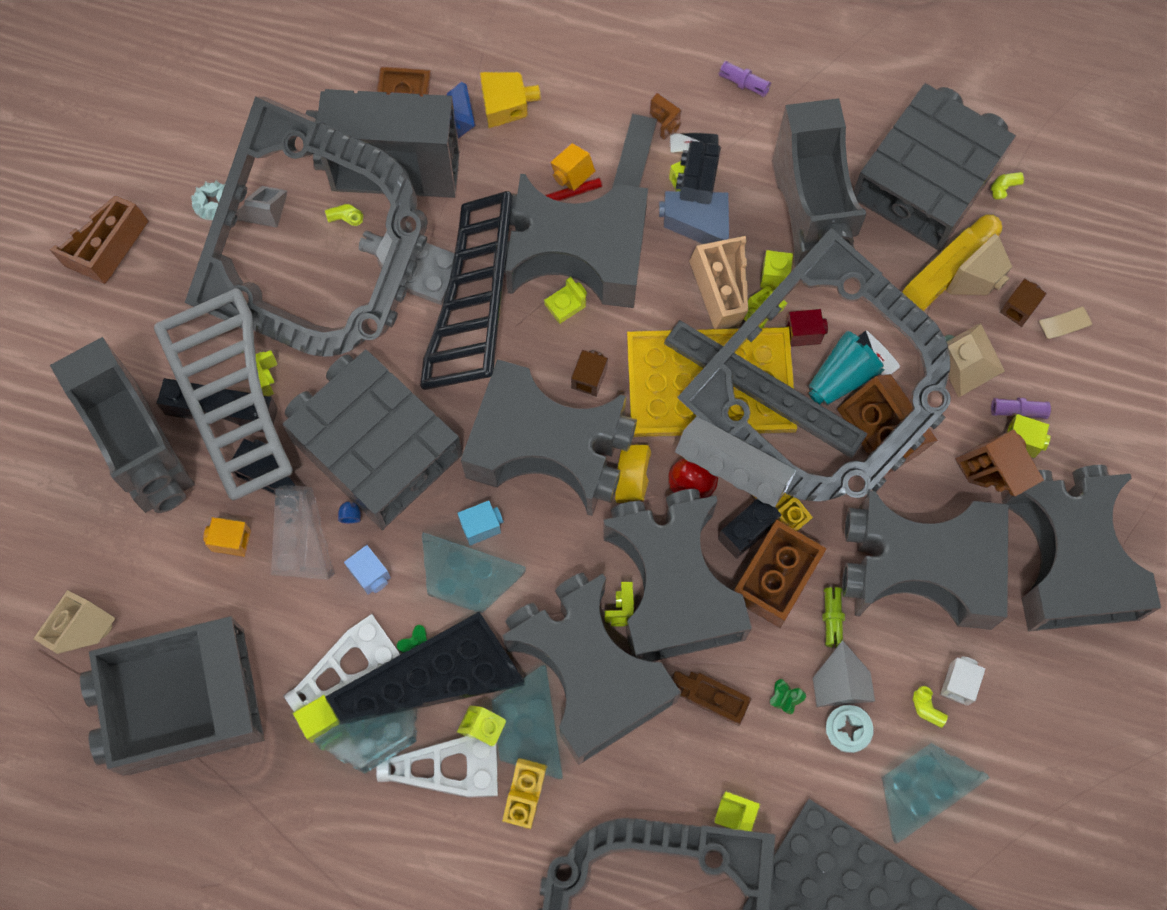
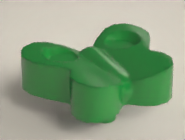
M416 625L410 639H402L397 642V649L401 653H405L427 641L425 628L422 625Z
M779 679L774 685L775 695L771 697L770 704L777 709L782 708L783 712L791 715L795 711V706L806 699V693L800 688L791 690L787 682Z

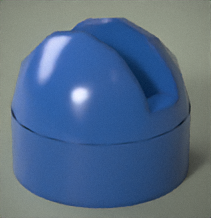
M344 502L338 510V521L346 524L360 522V507L354 502L351 504L350 502Z

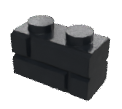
M691 141L689 149L683 150L680 166H685L684 173L678 174L676 189H681V200L711 204L721 151L720 145Z
M757 498L720 531L718 540L738 559L760 540L767 531L771 530L775 521L780 519L781 513L775 507L763 503Z

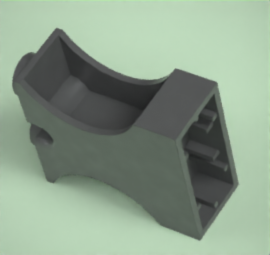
M840 99L785 105L772 165L777 188L782 191L790 215L794 242V267H796L831 228L854 248L853 237L859 234L867 214L866 210L859 205L850 181L846 154V124Z
M520 174L517 194L512 193L509 225L515 226V231H511L510 241H507L504 269L507 293L513 294L523 284L541 276L562 275L574 278L587 285L598 296L602 305L634 308L648 188L615 185L607 194L593 201L576 204L563 203L543 195L531 184L526 174Z
M101 337L51 364L50 367L62 389L97 443L108 465L112 479L126 493L129 492L133 501L145 513L152 509L156 513H164L179 506L186 498L184 491L195 484L164 435L137 382L106 340Z
M497 359L493 375L488 383L463 452L461 464L466 479L496 488L512 478L526 474H544L555 477L568 484L579 495L587 515L593 516L598 499L612 502L621 470L608 467L607 457L600 454L612 457L615 448L628 452L635 433L637 419L625 416L626 396L619 395L607 404L589 409H577L560 405L541 392L535 384L529 368Z
M1106 465L1085 466L1072 472L1075 486L1067 492L1064 480L1053 481L1051 471L1039 470L1044 479L1042 482L1016 497L1009 493L1002 500V504H1009V510L1016 513L1028 524L1037 539L1040 549L1041 564L1038 577L1029 592L1021 598L1028 632L1140 621L1161 608L1154 573L1139 566L1127 555L1120 545L1114 530V504L1121 489L1132 479L1131 474L1109 475Z
M697 489L682 490L666 498L668 506L666 525L655 523L652 511H646L642 501H632L615 506L611 509L612 518L605 519L603 522L604 541L617 546L633 560L643 581V599L638 609L628 619L626 628L631 656L637 659L653 662L746 641L752 629L743 594L737 593L720 583L710 572L703 559L700 547V534L708 521L713 517L718 500L717 496L701 499Z
M869 491L859 509L848 508L845 520V541L858 543V552H867L873 555L866 556L861 564L846 562L844 566L842 595L843 597L855 598L854 616H861L871 604L883 597L904 593L919 595L935 602L951 616L958 627L988 630L995 628L1007 618L1009 504L973 501L962 514L954 519L942 523L923 524L907 520L894 513L883 503L876 491Z
M579 573L567 579L556 588L555 593L561 601V612L565 617L562 621L552 620L546 610L540 612L535 603H530L518 609L506 619L505 622L510 631L502 635L508 652L523 653L539 659L549 666L559 678L566 696L565 713L559 726L560 737L578 766L676 704L681 694L661 662H649L630 656L621 650L608 636L602 624L599 609L605 593L606 577L604 574L589 581L584 573Z

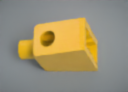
M519 72L480 73L488 128L528 116L527 102L541 100L539 85L524 87L522 74Z

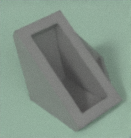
M261 186L244 200V205L237 210L239 213L238 220L277 228L287 197V190Z
M842 641L812 678L816 707L875 702L871 672L845 642Z

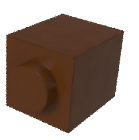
M1024 278L1007 300L1000 313L1020 327H1023L1047 293L1036 283L1029 282Z
M582 350L571 377V389L597 397L608 368V358L598 351L590 350L588 352Z

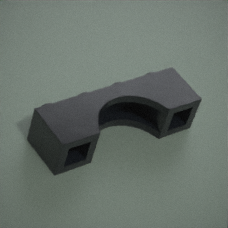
M164 378L156 404L165 415L192 420L193 416L177 380ZM191 383L193 390L205 386L202 384ZM223 389L199 400L204 414L250 393ZM264 396L274 425L278 408L272 397ZM253 404L222 419L243 426L259 417Z

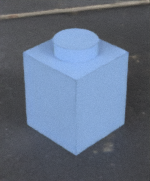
M368 545L344 561L347 569L367 595L371 592L377 593L388 584L387 580L391 578L387 569Z

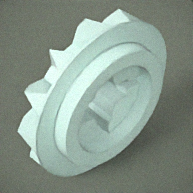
M205 181L204 186L196 187V192L191 198L193 210L199 217L213 220L218 203L212 201L208 203L206 196H216L219 202L225 184H220L218 181L214 183H207Z
M840 706L830 714L826 721V734L830 739L831 745L840 749L841 752H858L864 749L873 737L871 718L863 709L857 706ZM846 717L851 726L861 727L852 733V738L846 732H838V730L846 725Z

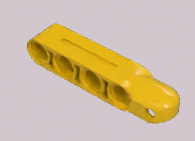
M994 215L980 217L905 287L902 293L924 311L949 287L959 267L994 234L997 236L1001 234L1003 226L1000 219Z

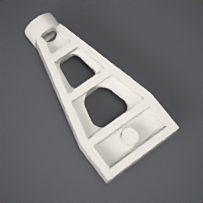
M371 614L347 630L298 686L283 696L293 711L296 712L319 697L329 695L398 657L400 653ZM357 647L369 662L368 667L364 671L353 675L346 674L340 667V661L351 648ZM328 668H334L341 678L340 683L326 691L320 690L316 685L317 678ZM301 693L306 696V700L303 702L298 696Z
M465 736L393 758H377V782L392 781L467 798L498 796L497 744L489 746L478 739ZM458 753L464 754L467 758L466 778L462 781L445 778L441 773V762L444 758ZM428 758L434 760V776L432 778H419L411 774V764L414 761ZM390 765H394L396 768L393 775H391Z

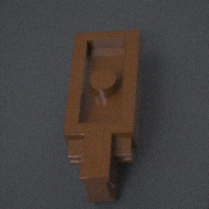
M677 671L673 673L671 678L678 689L682 690L680 694L682 698L722 719L740 726L752 700L751 697L701 673L691 672L689 677Z

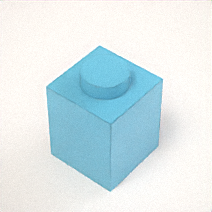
M489 500L457 513L470 546L501 533L499 524L503 523L502 516L498 507L492 508Z

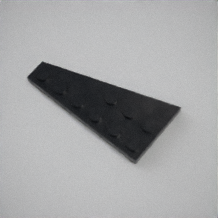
M479 611L325 696V699L338 723L343 725L524 686L525 681Z

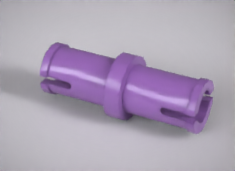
M725 61L720 68L719 76L738 84V88L749 89L763 98L770 89V81L752 74V71L749 69L743 70L728 61Z
M994 398L991 403V413L994 416H1016L1019 414L1025 417L1048 419L1051 413V405L1049 402L1026 401L1025 398H1017V400Z

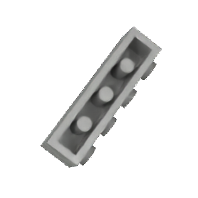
M698 416L683 431L675 450L677 454L683 456L687 461L703 467L712 475L723 478L732 483L736 488L752 494L761 502L770 504L773 507L777 505L786 492L796 472L792 467L713 424L700 419Z

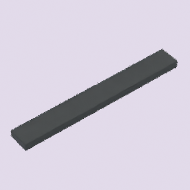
M681 320L678 321L664 343L702 368L723 348L722 345ZM734 354L726 362L725 365L733 371V387L851 459L866 438V432L737 354Z

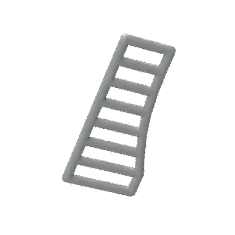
M235 288L156 323L154 331L228 497L231 500H237L291 475L293 471L292 466L280 443L262 393L256 363L252 313L241 290ZM234 301L239 312L238 315L172 343L167 332L168 330ZM242 325V341L183 367L178 353ZM244 352L245 368L193 390L188 377ZM248 379L251 390L250 394L204 414L199 400ZM253 404L255 405L258 419L217 438L214 437L209 424ZM263 429L268 441L267 444L228 462L225 461L220 448ZM268 455H274L279 468L238 487L236 486L231 475L232 472Z

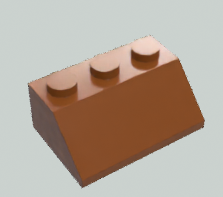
M887 374L874 377L837 410L844 420L867 433L861 445L870 455L911 412L912 406L910 400L892 375ZM930 428L923 434L926 438L915 451L910 448L903 455L906 461L902 465L916 458L938 441ZM890 469L885 475L892 472L893 470Z

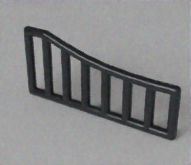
M509 191L493 194L461 205L450 279L437 323L423 358L420 387L423 390L490 378L493 375L512 204V193ZM501 204L498 217L470 224L471 212ZM498 228L497 241L466 249L468 236ZM495 253L494 266L462 274L465 260ZM492 278L491 291L455 299L459 285ZM490 302L488 316L447 325L452 311ZM487 328L485 342L437 352L443 337ZM484 353L483 368L432 378L433 364Z

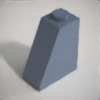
M665 191L664 201H659V217H664V228L699 243L707 244L729 239V193L713 192L711 204L708 205L697 203L696 201L681 200L680 192Z

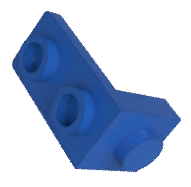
M460 82L447 93V96H452L458 139L475 126L467 84L464 82Z

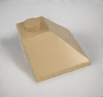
M994 234L959 267L947 289L950 295H988L995 288L999 291L1010 278L1007 277V274L1011 270L1012 265L999 236Z
M981 323L947 341L950 353L949 380L958 397L1005 372Z
M67 590L33 639L59 654L99 643L111 631L115 618L88 600Z

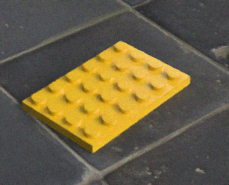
M789 327L761 328L762 332L752 342L747 339L735 354L794 389ZM705 329L697 331L724 346L739 329ZM672 330L627 332L630 418L637 419L633 437L682 436L683 431L697 416L677 397L704 368L664 344ZM733 387L735 398L743 400L750 407L751 414L748 423L759 434L796 433V424ZM733 405L730 407L729 417L733 421L741 420L744 416L742 406Z

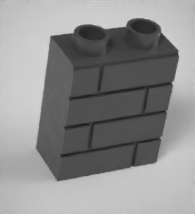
M925 83L861 170L853 192L858 203L936 250L941 251L1002 163L1016 135L1008 131V126L1001 117L992 113L980 115L963 105L961 96L954 90L947 87L935 89Z
M325 89V91L320 92L318 110L306 111V115L324 122L325 125L373 145L391 155L409 175L416 196L456 198L460 149L452 96L423 94V97H421L419 94L390 93V95H387L386 92L358 91V93H354L352 90ZM313 154L314 168L318 171H326L331 191L384 194L379 185L363 174L320 155Z
M365 349L355 359L348 354L337 359L326 373V379L329 382L314 396L308 391L297 395L285 409V416L288 419L283 423V426L291 441L383 531L463 454L459 436Z
M232 616L89 651L91 670L80 674V687L86 705L88 707L97 705L100 728L90 730L89 747L96 765L106 764L107 770L127 776L265 741L244 629Z

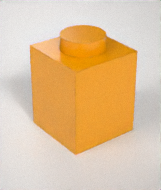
M573 143L550 162L554 171L553 178L559 185H565L573 191L596 172L590 153Z
M212 517L210 526L207 525L204 530L203 540L211 552L245 557L251 529L245 522Z

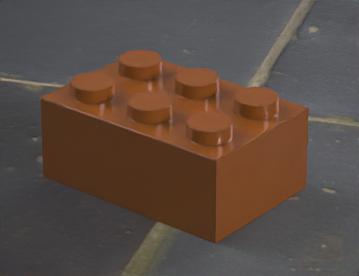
M776 520L734 591L743 594L746 609L781 628L827 548Z

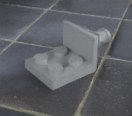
M406 221L407 228L413 231L411 223ZM366 230L363 233L366 239L361 237L359 250L375 255L382 270L392 239L387 231L384 237H380ZM426 243L421 252L418 251L416 255L417 268L413 276L408 277L405 287L408 288L407 292L442 305L450 279L454 253Z

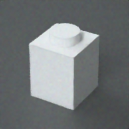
M957 657L950 663L940 695L964 705H970L976 700L986 668L978 666V662L968 657H961L960 659Z

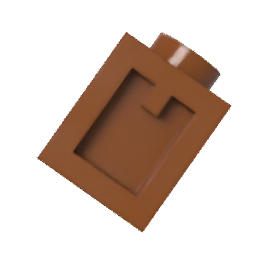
M656 93L650 102V114L653 118L657 119V122L662 123L660 137L665 140L670 134L674 135L680 128L681 109Z

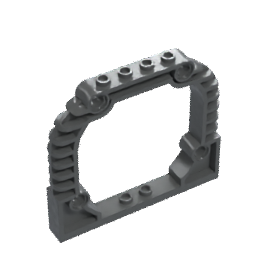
M255 96L185 303L194 307L235 288L240 289L241 292H246L249 297L247 304L252 313L254 331L300 352L314 356L329 357L341 355L353 350L365 340H374L382 336L389 327L392 328L397 320L398 313L395 312L398 302L402 303L407 294L406 281L408 277L413 276L417 268L416 255L418 251L421 252L427 241V236H424L428 225L427 217L422 211L417 209V197L409 175L399 162L385 151L329 127L322 121L272 99ZM297 137H300L304 144L301 151H298L295 147ZM280 151L294 159L310 157L315 153L363 174L379 185L389 200L391 206L387 214L386 229L392 239L391 246L369 303L355 309L349 316L346 326L332 329L315 325L263 301L262 291L259 286L252 282L244 283L239 277L232 259L222 255L229 232L235 226L239 217L237 212L238 206L246 197L248 191L246 183L255 158H267ZM408 216L416 221L414 231L409 230L406 226ZM234 301L208 312L224 321L239 314ZM369 318L377 323L376 331H372L368 327Z
M832 228L677 397L700 419L713 424L795 469L796 472L785 493L794 498L807 501H827L845 494L853 498H860L868 494L871 489L877 492L887 481L884 475L890 469L895 472L906 461L903 455L910 448L915 451L926 438L923 434L928 428L936 429L946 418L943 412L948 408L951 400L950 393L945 388L950 373V353L940 328L923 310L886 279L882 272ZM847 280L857 281L860 286L859 292L848 294L844 290V283ZM800 281L808 288H837L838 295L847 302L858 301L860 298L866 301L909 339L920 354L924 370V377L916 384L911 393V412L864 462L856 460L846 462L832 476L810 474L792 464L748 423L751 414L750 407L743 400L735 398L733 371L725 365L747 339L752 342L762 332L759 326L766 319L772 321L781 311L778 305ZM932 391H936L942 396V403L936 408L931 407L927 402V396ZM733 405H740L744 409V416L739 421H733L729 417L728 412ZM858 475L864 479V486L861 490L852 491L849 488L848 481L852 476Z
M635 818L610 820L593 827L580 837L570 849L567 857H558L550 863L547 877H542L540 885V896H544L543 909L538 908V910H571L572 899L580 895L588 886L592 864L611 853L628 851L699 860V865L706 875L711 877H717L722 874L727 875L738 886L745 897L757 898L756 910H769L775 834ZM718 852L722 856L723 862L720 867L713 869L706 865L705 858L708 853ZM563 865H569L572 868V876L566 882L559 881L557 877V871Z

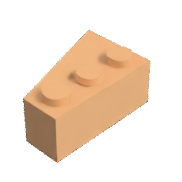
M746 236L697 245L689 261L714 329L740 326L748 312L745 274L747 258H745Z

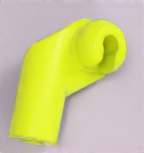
M1018 172L998 176L991 185L992 197L994 199H1004L1007 197L1006 189L1011 186L1023 185V173Z
M350 204L325 210L328 223L341 219L350 225L358 226L363 222L362 212Z
M919 687L913 694V702L918 716L943 728L948 715L933 707V692L929 687Z

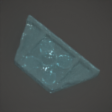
M424 532L422 533L428 596L475 612L480 611L482 614L526 572V567Z
M546 665L523 678L525 681L524 686L508 689L492 700L493 713L506 720L497 740L500 761L511 765H516L518 758L547 765L545 775L560 780L563 777Z
M417 709L343 725L339 724L314 739V742L322 751L326 750L332 753L340 761L350 763L355 769L365 774L417 742V729L415 727Z
M932 743L884 775L882 782L895 844L901 842L990 777L983 771L979 772L966 765L965 761L956 756H950L943 749Z

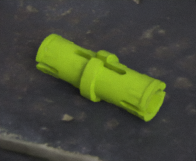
M832 587L824 588L825 613L822 615V621L825 622L826 626L825 646L833 647L835 636L836 648L843 641L845 613H842V588L835 587L833 599Z

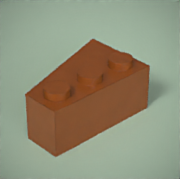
M116 195L89 216L91 220L80 230L75 228L69 233L71 237L59 247L54 245L50 249L63 266L103 284L107 283L149 222L135 203Z
M1015 429L981 443L955 458L969 483L985 488L992 485L995 486L998 492L1009 490L1010 495L1015 497L1044 480L1026 450L1024 439L1016 433Z

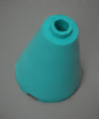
M846 331L841 336L808 385L811 390L808 395L819 405L823 403L827 406L874 377L879 376L885 370L879 357L867 344L863 346L856 342L860 338L854 333Z

